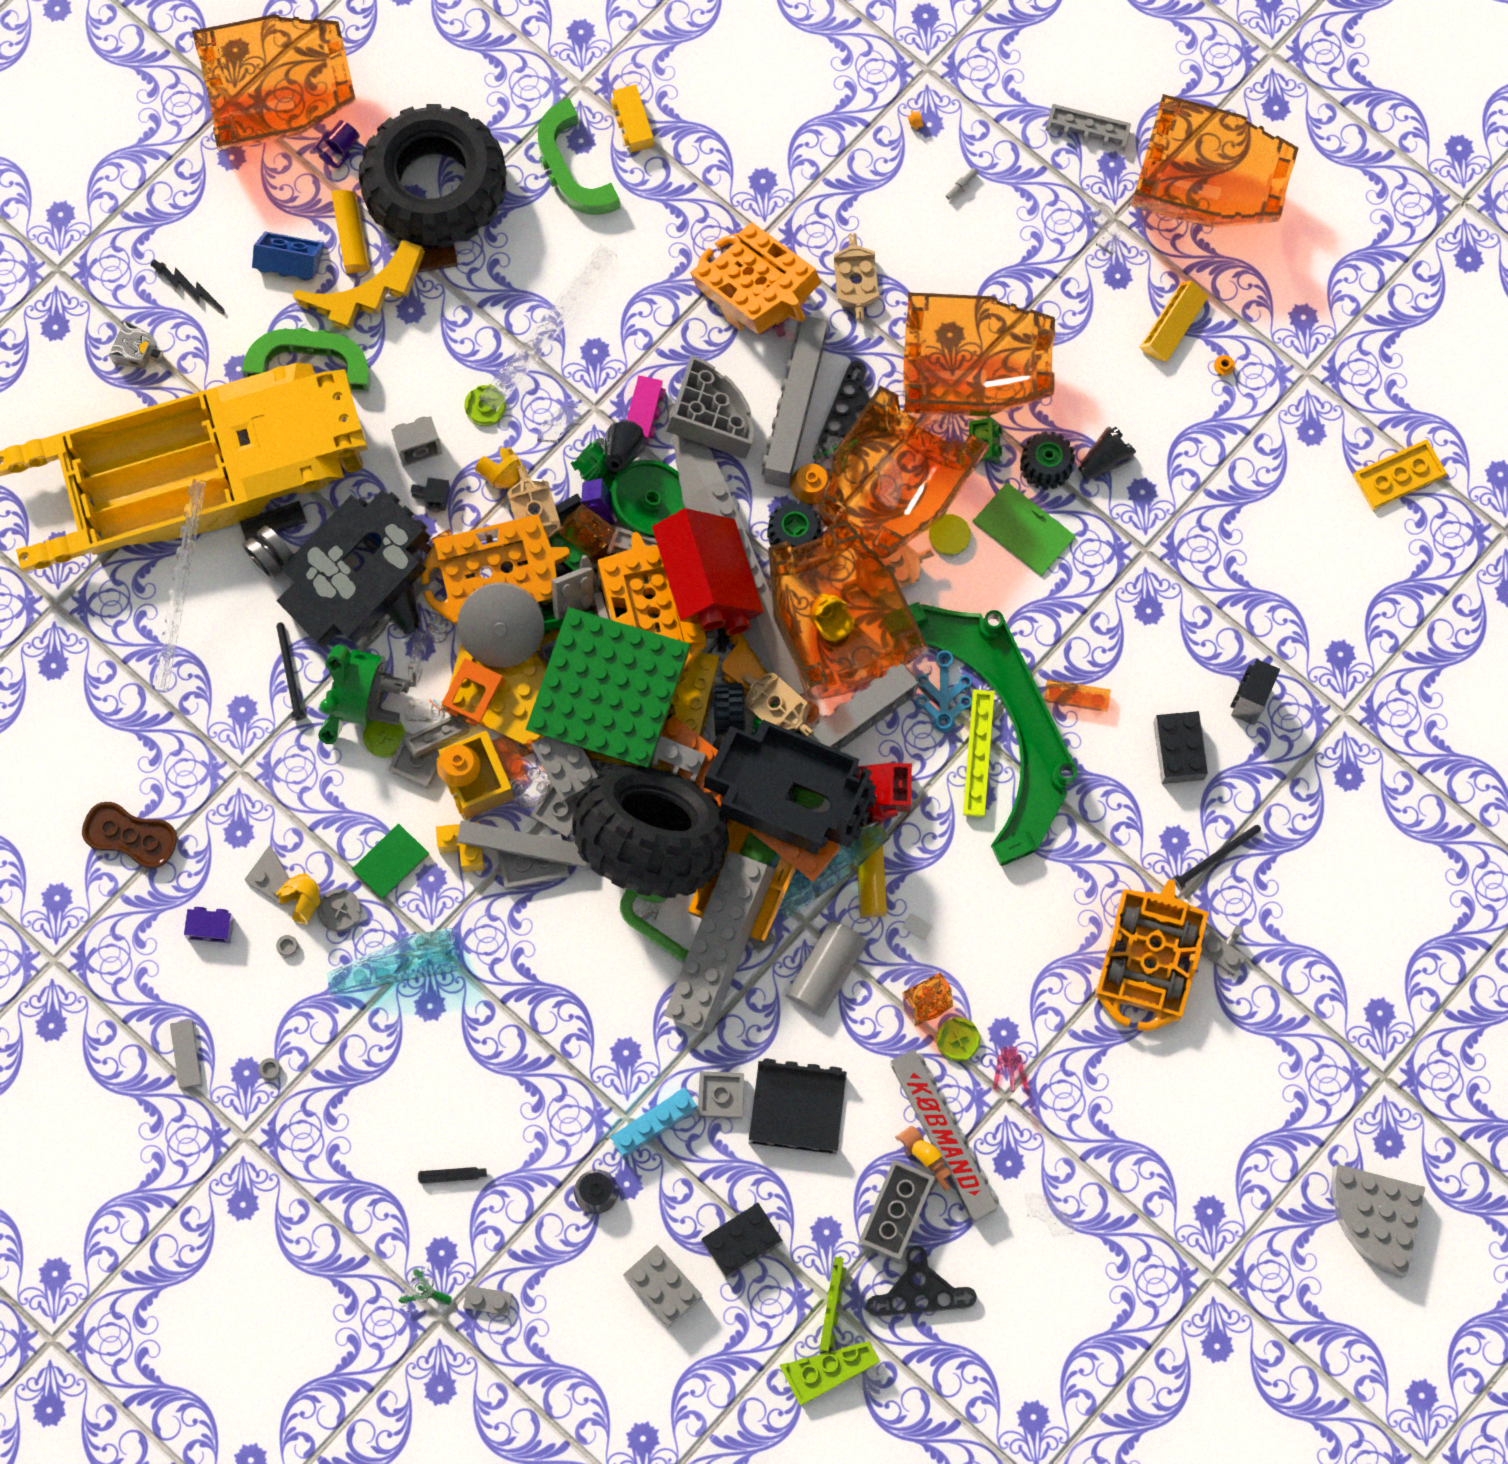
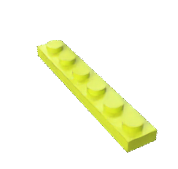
M973 689L963 816L983 818L985 816L995 691Z

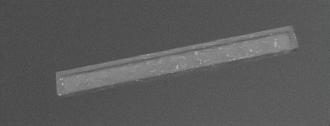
M601 243L597 246L480 395V402L494 411H498L616 260L617 253Z
M193 479V482L188 486L190 499L189 504H186L184 508L186 521L180 530L182 543L176 552L178 565L177 568H174L172 580H175L174 587L170 589L168 601L171 602L170 609L165 613L166 631H163L161 635L162 653L159 652L157 665H159L158 674L156 673L153 679L155 691L168 693L206 486V481Z

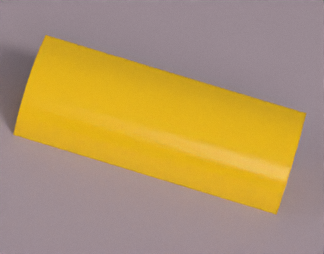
M350 190L331 191L346 274L371 270L358 195Z
M1192 280L1180 283L1139 348L1157 360L1168 361L1209 296Z
M882 827L861 829L862 832L858 841H855L860 918L886 917L887 904Z

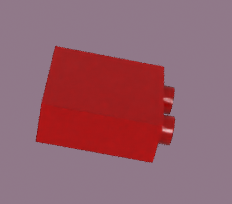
M684 508L653 525V533L680 621L699 624L702 631L722 628L725 629L727 635H737L751 628L749 620L764 613L735 519Z

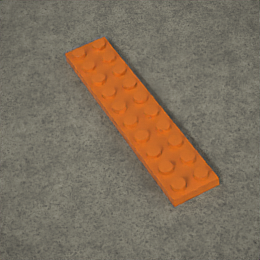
M672 715L664 725L661 736L706 754L694 783L700 786L699 788L702 791L711 794L718 801L717 806L721 808V803L725 796L703 788L705 776L718 750ZM662 761L670 769H674V765ZM681 768L677 772L685 780H690L693 773ZM741 824L813 882H815L841 849L838 844L828 840L825 849L820 848L818 854L815 855Z

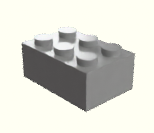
M543 737L531 744L562 802L567 803L580 796L587 785L599 776V772L586 749L547 737Z
M658 1244L623 1274L624 1279L668 1328L703 1298L698 1289Z

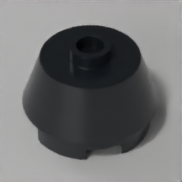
M600 1169L589 1170L583 1173L575 1183V1200L579 1207L588 1213H604L611 1209L618 1199V1184L615 1178L607 1171Z

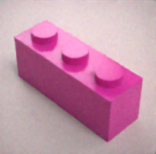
M638 375L627 420L641 426L647 439L646 445H649L650 438L654 439L656 427L654 422L655 419L659 420L661 413L659 403L660 400L664 401L666 389L663 388V380Z

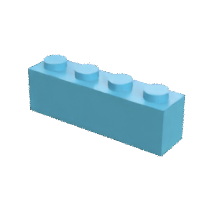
M684 1087L610 1136V1140L622 1159H625L697 1111V1105Z

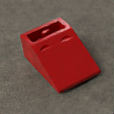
M883 763L858 766L861 769L858 779L861 777L863 768L872 771L870 780L873 781V785L877 786L874 794L878 796L875 804L879 809L885 811L896 807L897 812H910L912 763Z

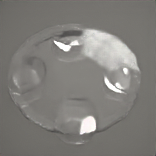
M533 767L528 773L522 775L519 780H515L511 784L514 802L523 808H531L540 804L548 796L551 789V781L547 773L539 770L537 767Z

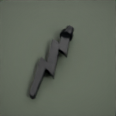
M156 259L151 262L150 266L155 269V272L159 275L161 274L176 291L179 283L198 305L200 304L201 296L221 314L225 313V309L197 281L195 288L176 267L173 275L165 263H160Z

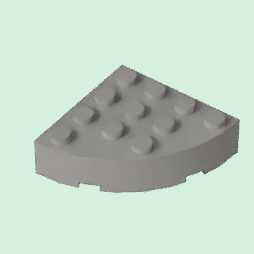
M691 355L666 432L746 459L754 436V423L750 416L751 410L740 389L727 375H721L715 370V366Z
M1337 1164L1332 1170L1331 1194L1336 1218L1344 1235L1356 1251L1363 1257L1365 1256L1378 1268L1401 1278L1408 1274L1426 1187Z

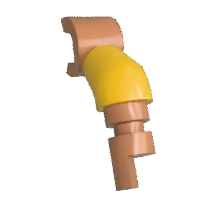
M909 1126L895 1136L896 1140L902 1142L907 1149L904 1151L905 1155L911 1156L913 1154L925 1168L928 1167L931 1172L934 1171V1177L944 1191L951 1188L946 1177L952 1172L948 1167H944L943 1164L945 1162L941 1158L943 1155L936 1146L925 1142L921 1133L913 1126Z

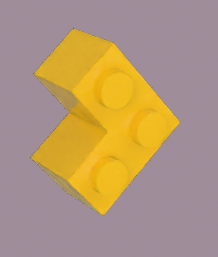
M460 824L436 826L439 854L460 852L463 873L485 870L483 848L456 843Z

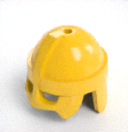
M501 447L500 456L502 461L498 465L486 456H483L478 461L475 472L486 479L494 488L509 489L519 483L521 479L517 467L521 466L522 468V462L511 447L506 449Z
M818 595L810 611L812 624L826 640L837 641L844 638L852 631L855 624L854 618L847 611L846 606L848 604L835 595Z
M306 873L290 878L276 892L281 904L288 903L293 899L298 902L292 915V920L302 925L309 923L314 911L321 903L320 887Z

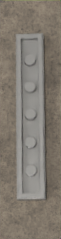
M463 820L460 821L456 843L581 868L586 867L587 862L581 859L578 854V847L574 842Z

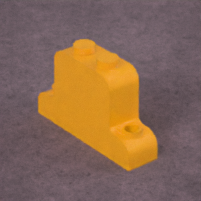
M742 634L730 635L728 639L736 647L722 662V679L725 683H742L744 697L746 698L750 687L742 680L743 675L749 679L745 675L748 672L754 679L759 680L768 673L760 665L759 659L754 651H751L744 636ZM795 663L801 680L804 677V669Z

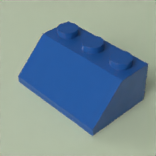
M264 231L253 246L252 268L258 269V271L263 273L275 272L284 277L291 275L301 280L313 279L318 273L325 242Z

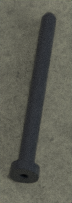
M279 622L276 625L293 709L290 716L291 720L299 721L306 718V713L304 710H301L285 625Z
M1259 825L1252 826L1183 875L1172 877V880L1175 881V886L1179 890L1184 889L1186 882L1261 831V827Z

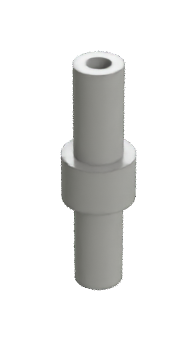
M973 167L964 177H960L945 197L952 201L961 191L963 192L969 186V182L979 173L977 169Z

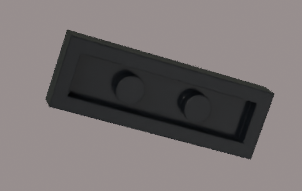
M300 501L239 521L246 541L250 537L258 539L257 531L264 525H267L277 533L307 522Z

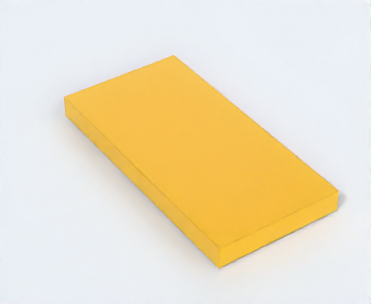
M1428 439L1362 468L1354 472L1352 476L1373 511L1445 478L1447 472Z

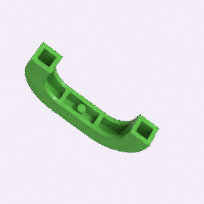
M570 98L556 103L544 114L538 127V145L541 155L539 160L543 170H548L550 174L548 179L551 186H556L564 202L581 213L601 215L620 209V199L612 183L589 189L580 186L574 181L556 145V139L565 129L579 124L578 114Z
M306 328L270 331L259 337L250 346L244 358L242 373L244 378L267 372L271 360L282 353L291 352L336 357L344 361L348 366L347 376L351 390L369 392L370 371L363 351L349 338L330 333L326 330H318L316 332L309 331Z

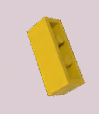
M637 85L613 90V99H610L613 111L617 110L618 113L616 121L618 128H622L624 132L622 134L624 146L629 147L630 153L654 147L652 131Z

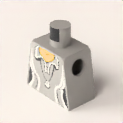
M124 320L109 352V357L114 364L144 369L149 359L160 362L163 357V351L155 348L156 341L154 336Z

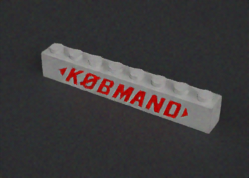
M915 1049L891 1060L890 1066L930 1143L936 1146L943 1155L941 1158L945 1162L943 1164L944 1167H948L952 1172L948 1177L971 1222L974 1223L995 1212L998 1209V1199L993 1191L989 1192L986 1186L988 1180L983 1172L979 1173L976 1167L978 1162L974 1153L968 1152L965 1146L967 1140L962 1132L958 1133L955 1127L957 1121L952 1112H947L944 1106L947 1103L941 1092L937 1093L934 1087L936 1081L931 1072L927 1074L924 1068L926 1062L922 1054H917Z

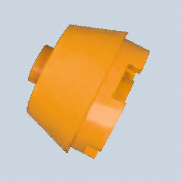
M817 464L801 466L793 473L790 482L794 496L809 505L818 504L829 496L833 485L829 472Z
M450 746L440 754L437 760L438 775L445 783L451 786H467L477 778L480 772V759L477 753L468 746Z

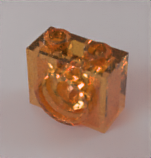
M581 504L566 518L558 533L592 558L608 544L616 529L603 520L601 516Z
M941 972L902 992L904 1011L915 1027L939 1017L953 1007L952 988Z

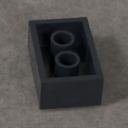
M1259 659L1255 660L1254 665L1249 664L1230 705L1233 708L1231 716L1255 726L1266 705L1280 668Z
M1199 711L1156 715L1153 726L1161 783L1205 780L1208 770Z
M759 1202L701 1238V1243L725 1280L771 1252L783 1242Z

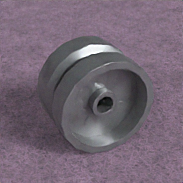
M264 525L257 531L259 541L250 537L242 546L252 561L268 577L274 580L282 573L280 564L284 566L294 554L271 528Z

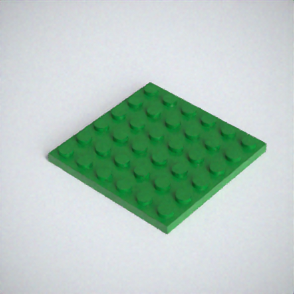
M568 607L525 730L649 769L691 649V644Z

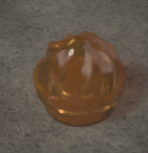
M806 701L811 705L806 722L809 723L818 718L819 708L814 702Z

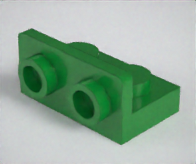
M993 418L969 421V461L971 463L990 460L995 464L1000 463V456H1002V447L1000 445L1002 427Z

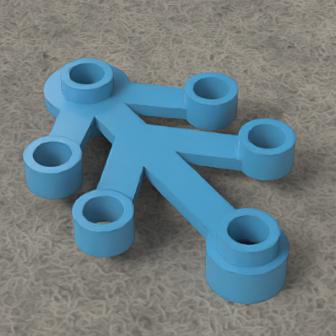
M946 650L940 651L936 656V665L940 668V691L929 681L927 675L920 674L916 679L918 682L917 686L924 688L939 703V711L929 703V698L923 694L916 698V706L920 709H925L934 718L933 726L941 733L951 731L955 723L954 718L963 710H968L972 704L969 696H962L959 699V703L948 712V703L962 690L969 689L972 679L968 675H963L960 677L959 682L948 691L949 667L953 663V655ZM945 658L948 660V663L942 664L940 660ZM924 678L927 682L921 684L919 679ZM966 679L969 681V684L963 685L961 681ZM919 699H925L926 704H920L918 702ZM967 700L969 705L964 706L961 701ZM946 720L948 724L946 726H942L940 724V721Z

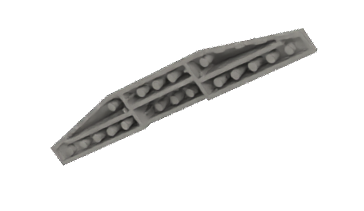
M675 404L667 406L669 420ZM672 434L684 507L732 518L736 521L764 613L749 620L751 628L740 634L744 636L751 651H754L760 665L768 674L775 673L800 696L804 695L805 692L770 590L726 481L709 446Z

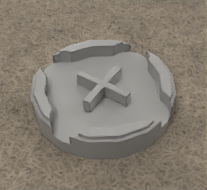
M334 889L326 893L318 906V916L323 926L337 933L347 932L354 928L362 915L359 899L354 893L346 889Z

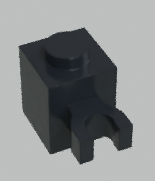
M428 477L426 487L412 484L410 492L413 498H424V506L429 511H446L450 492L449 480Z

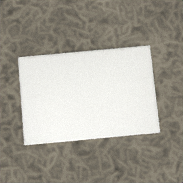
M910 913L902 928L926 940L933 925Z

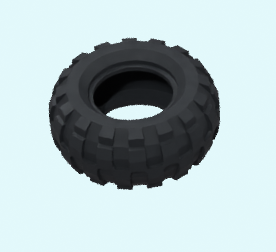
M426 104L425 108L414 109L412 106L401 110L400 115L394 119L389 117L377 128V135L369 138L363 150V160L359 164V182L362 198L368 213L375 223L381 225L385 232L396 240H407L425 249L428 246H439V249L452 247L453 243L464 240L466 242L478 235L479 229L482 226H488L498 213V206L504 201L507 189V171L503 151L498 140L493 138L490 129L479 119H471L468 112L452 106L450 109L442 108L441 104ZM440 154L451 157L458 161L466 170L459 186L451 193L439 198L418 197L407 191L401 184V178L406 168L413 161L426 155Z
M628 765L616 766L614 771L606 769L598 777L594 778L581 792L572 817L573 836H575L578 854L583 861L591 864V870L599 876L611 880L612 884L620 888H627L636 891L637 894L646 896L658 895L662 898H676L677 894L688 896L696 893L697 889L703 888L707 882H710L721 869L729 846L728 825L726 817L719 815L718 801L711 794L702 791L699 788L700 786L690 782V780L677 776V774L673 775L672 772L666 770L661 771L652 767L647 769L641 766L631 767Z

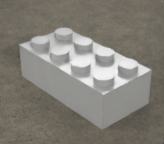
M893 1159L857 1246L899 1263L935 1177Z

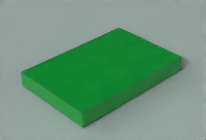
M398 823L352 868V871L383 900L429 855V852Z

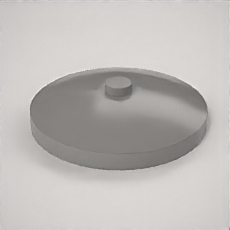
M490 583L473 591L464 601L458 616V635L465 650L477 661L492 667H511L526 661L538 649L544 634V616L537 600L525 589L510 583Z

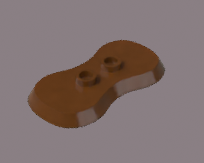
M105 801L94 805L86 815L82 826L83 840L91 848L101 851L112 850L125 853L136 863L146 868L163 866L171 858L177 843L176 830L170 823L161 819L135 817L114 802Z

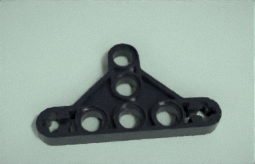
M861 361L851 362L846 370L818 439V449L820 452L833 449L834 446L838 445L839 440L867 428L877 432H885L890 427V415L874 407L863 385L866 366ZM860 368L861 373L858 372L856 380H853V370ZM846 385H852L855 388V392L847 394L843 388ZM839 403H844L848 406V409L845 412H839L836 406ZM864 410L868 416L865 419H859L856 416V412ZM883 417L887 420V424L885 426H878L875 420ZM832 421H837L841 427L838 430H832L829 428V424ZM828 435L832 436L831 444L825 448L824 443L827 442Z
M913 1246L906 1254L907 1270L887 1294L870 1297L866 1303V1309L873 1317L966 1309L975 1304L977 1295L974 1289L970 1287L954 1288L928 1266L927 1254L924 1248ZM915 1250L920 1251L923 1255L922 1261L919 1263L913 1262L910 1259L911 1252ZM914 1274H923L925 1276V1283L920 1286L914 1284L912 1280ZM966 1291L968 1295L973 1297V1299L969 1300L968 1304L964 1300H957L958 1305H953L954 1295L952 1292H957L956 1297H960ZM942 1293L950 1297V1303L947 1306H942L938 1303L937 1298ZM920 1295L925 1296L928 1300V1305L925 1308L917 1307L915 1304L916 1297ZM889 1298L890 1312H886L887 1307H881L879 1312H875L874 1308H870L874 1300H878L879 1304H886L885 1299ZM895 1298H902L905 1301V1308L896 1310L892 1305Z

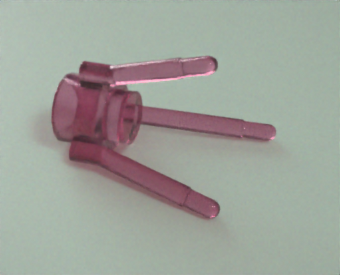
M1002 1047L1000 1049L1001 1055H997L993 1089H997L1003 1063L1004 1067L1009 1068L1011 1092H1015L1014 1067L1018 1065L1025 1093L1029 1094L1028 1083L1022 1065V1056L1018 1054V1047Z

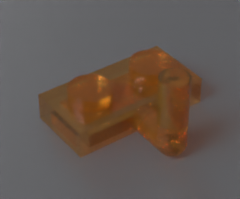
M505 736L491 741L508 781L527 774L521 758L535 752L531 746L534 743L532 739H528L526 747L517 749L514 740Z

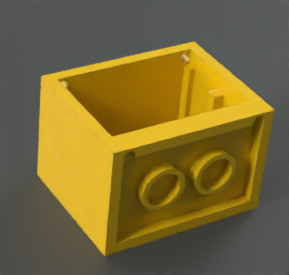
M487 730L438 750L440 755L450 746L464 745L473 749L480 759V772L472 783L464 787H455L447 784L451 796L456 794L453 799L459 814L464 813L466 819L514 800L512 788Z

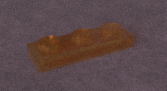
M1047 679L1044 702L1107 712L1111 689Z

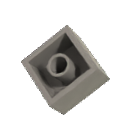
M422 416L414 422L408 424L401 423L391 429L395 447L403 467L443 454L431 416Z

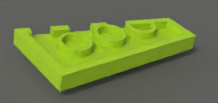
M836 1256L833 1263L819 1348L821 1353L828 1352L829 1348H834L836 1335L831 1333L832 1327L838 1324L839 1312H835L836 1303L841 1304L843 1290L839 1289L840 1280H845L846 1267H842L844 1258Z
M867 1341L820 1355L783 1363L779 1366L799 1405L802 1406L881 1361L871 1342Z

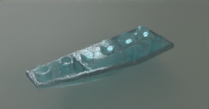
M878 821L860 827L859 829L862 830L857 842H852L850 848L838 844L841 849L815 882L798 869L795 870L778 910L784 920L844 879L890 839Z
M454 928L407 936L327 972L330 995L461 971Z

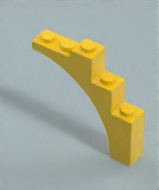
M402 240L395 255L385 268L360 286L330 294L308 293L295 289L293 298L298 302L297 305L302 308L309 309V307L317 309L316 312L321 315L328 316L329 314L328 319L334 328L342 331L345 328L351 330L360 307V310L365 313L372 314L375 312L379 314L388 291L391 296L396 298L401 296L408 297L425 251L422 246Z

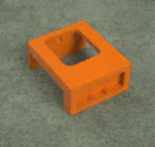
M464 658L441 704L446 708V713L457 717L459 714L465 717V722L476 726L477 723L484 726L485 723L482 719L499 686L503 688L507 680L502 675ZM465 679L474 681L486 689L473 713L453 705V700Z

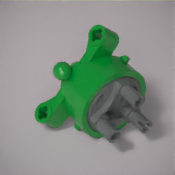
M343 645L334 646L325 662L333 682L331 689L326 692V698L319 705L320 711L325 715H329L319 730L318 737L320 741L325 744L335 743L343 728V722L369 727L373 720L398 725L400 713L382 709L381 704L385 692L401 695L402 692L408 693L410 680L392 677V674L385 673L386 659L384 656L354 649L350 653L348 648Z

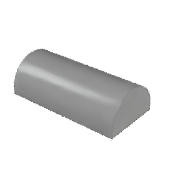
M830 920L785 997L824 1018L864 951L867 941L848 926Z

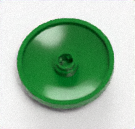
M639 460L632 462L616 475L610 489L611 507L622 525L630 531L655 538L652 529L653 525L685 508L682 502L678 471L659 461Z

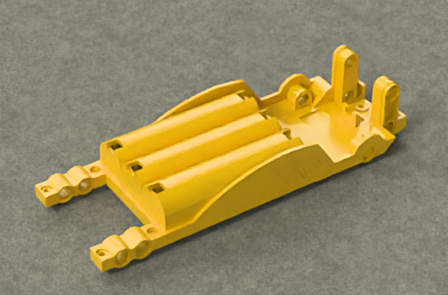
M294 363L287 366H279L267 372L42 439H33L22 445L9 446L0 451V477L11 473H21L28 468L41 467L49 462L60 460L78 530L50 541L45 540V543H37L30 547L25 546L16 549L20 569L25 573L35 569H44L55 563H64L89 553L97 555L127 545L172 540L228 527L258 515L271 499L291 493L307 494L316 492L328 486L331 481L344 478L341 465L347 473L359 471L363 468V460L359 452L368 450V446L359 422L345 369L315 374L312 364ZM247 429L251 444L240 446L237 432ZM90 498H92L94 506L89 501ZM101 532L103 540L99 537L97 533Z

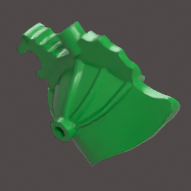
M604 438L595 439L581 452L574 462L570 463L574 471L578 469L580 478L584 482L603 478L609 490L616 475L619 473L609 470L605 464Z

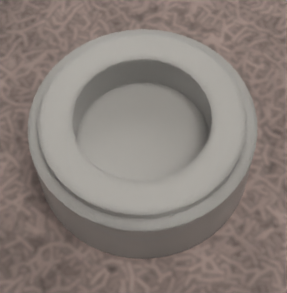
M284 935L277 940L276 949L282 957L291 958L297 954L299 944L295 937Z
M266 1058L259 1064L258 1071L264 1080L274 1081L281 1075L282 1068L276 1059Z

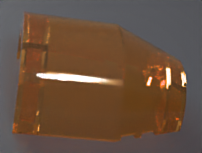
M272 14L192 31L207 87L213 116V132L219 152L302 135L356 101L339 21L323 19L305 20L295 16L294 18H287Z
M1162 94L1131 207L1208 228L1279 222L1299 147L1278 135L1276 137L1264 131L1265 128L1263 126L1257 127L1250 123L1244 115Z
M908 292L903 354L902 412L988 417L1052 397L1055 390V372H1052L1055 317L1032 309L1027 311L1018 308L1017 304L1014 303L1009 305L1000 302L998 298L993 296Z
M880 385L834 451L833 462L828 472V480L823 490L818 515L835 535L850 546L867 555L886 559L941 521L987 453L989 444L972 434L968 436L964 444L956 439H953L951 443L919 427L917 418L900 410L898 394Z
M847 520L827 527L823 537L791 547L789 541H785L768 548L773 618L810 698H832L864 688L875 678L881 679L885 676V672L894 665L897 667L900 664L908 665L927 647L892 569L883 564L875 551H871L864 543L861 535ZM820 594L835 595L848 604L846 606L847 611L855 620L852 631L840 640H826L810 620L812 604Z

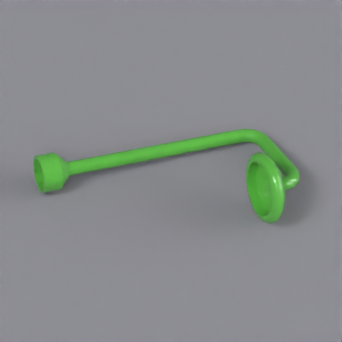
M796 785L792 786L795 803L806 808L821 807L826 799ZM624 888L625 892L620 900V913L623 920L669 954L685 962L689 952L688 949L682 947L633 911V902L636 897L650 903H663L667 898H662L658 895L637 894L636 891Z

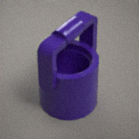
M339 120L330 132L325 131L314 144L313 149L321 160L332 168L337 169L351 155L349 150L360 138V135L349 123ZM323 141L335 153L343 156L337 164L325 151L319 148Z

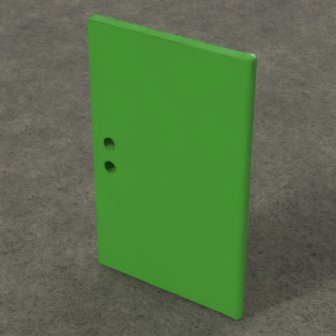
M1008 482L976 518L972 520L973 523L1040 576L1044 575L1047 569L1076 538L1072 532Z

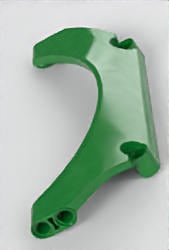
M916 602L887 614L883 619L894 640L919 644L938 651H949L954 659L970 668L992 691H995V695L1006 710L1015 732L1019 749L1020 777L1013 809L1006 824L991 844V848L1000 866L1007 865L1038 850L1068 794L1065 787L1070 786L1075 781L1077 768L1002 613L998 610H990L986 613L985 618H983L981 613L952 611ZM995 619L999 624L993 626L989 624L988 620ZM1067 770L1072 774V777L1065 778L1061 772Z

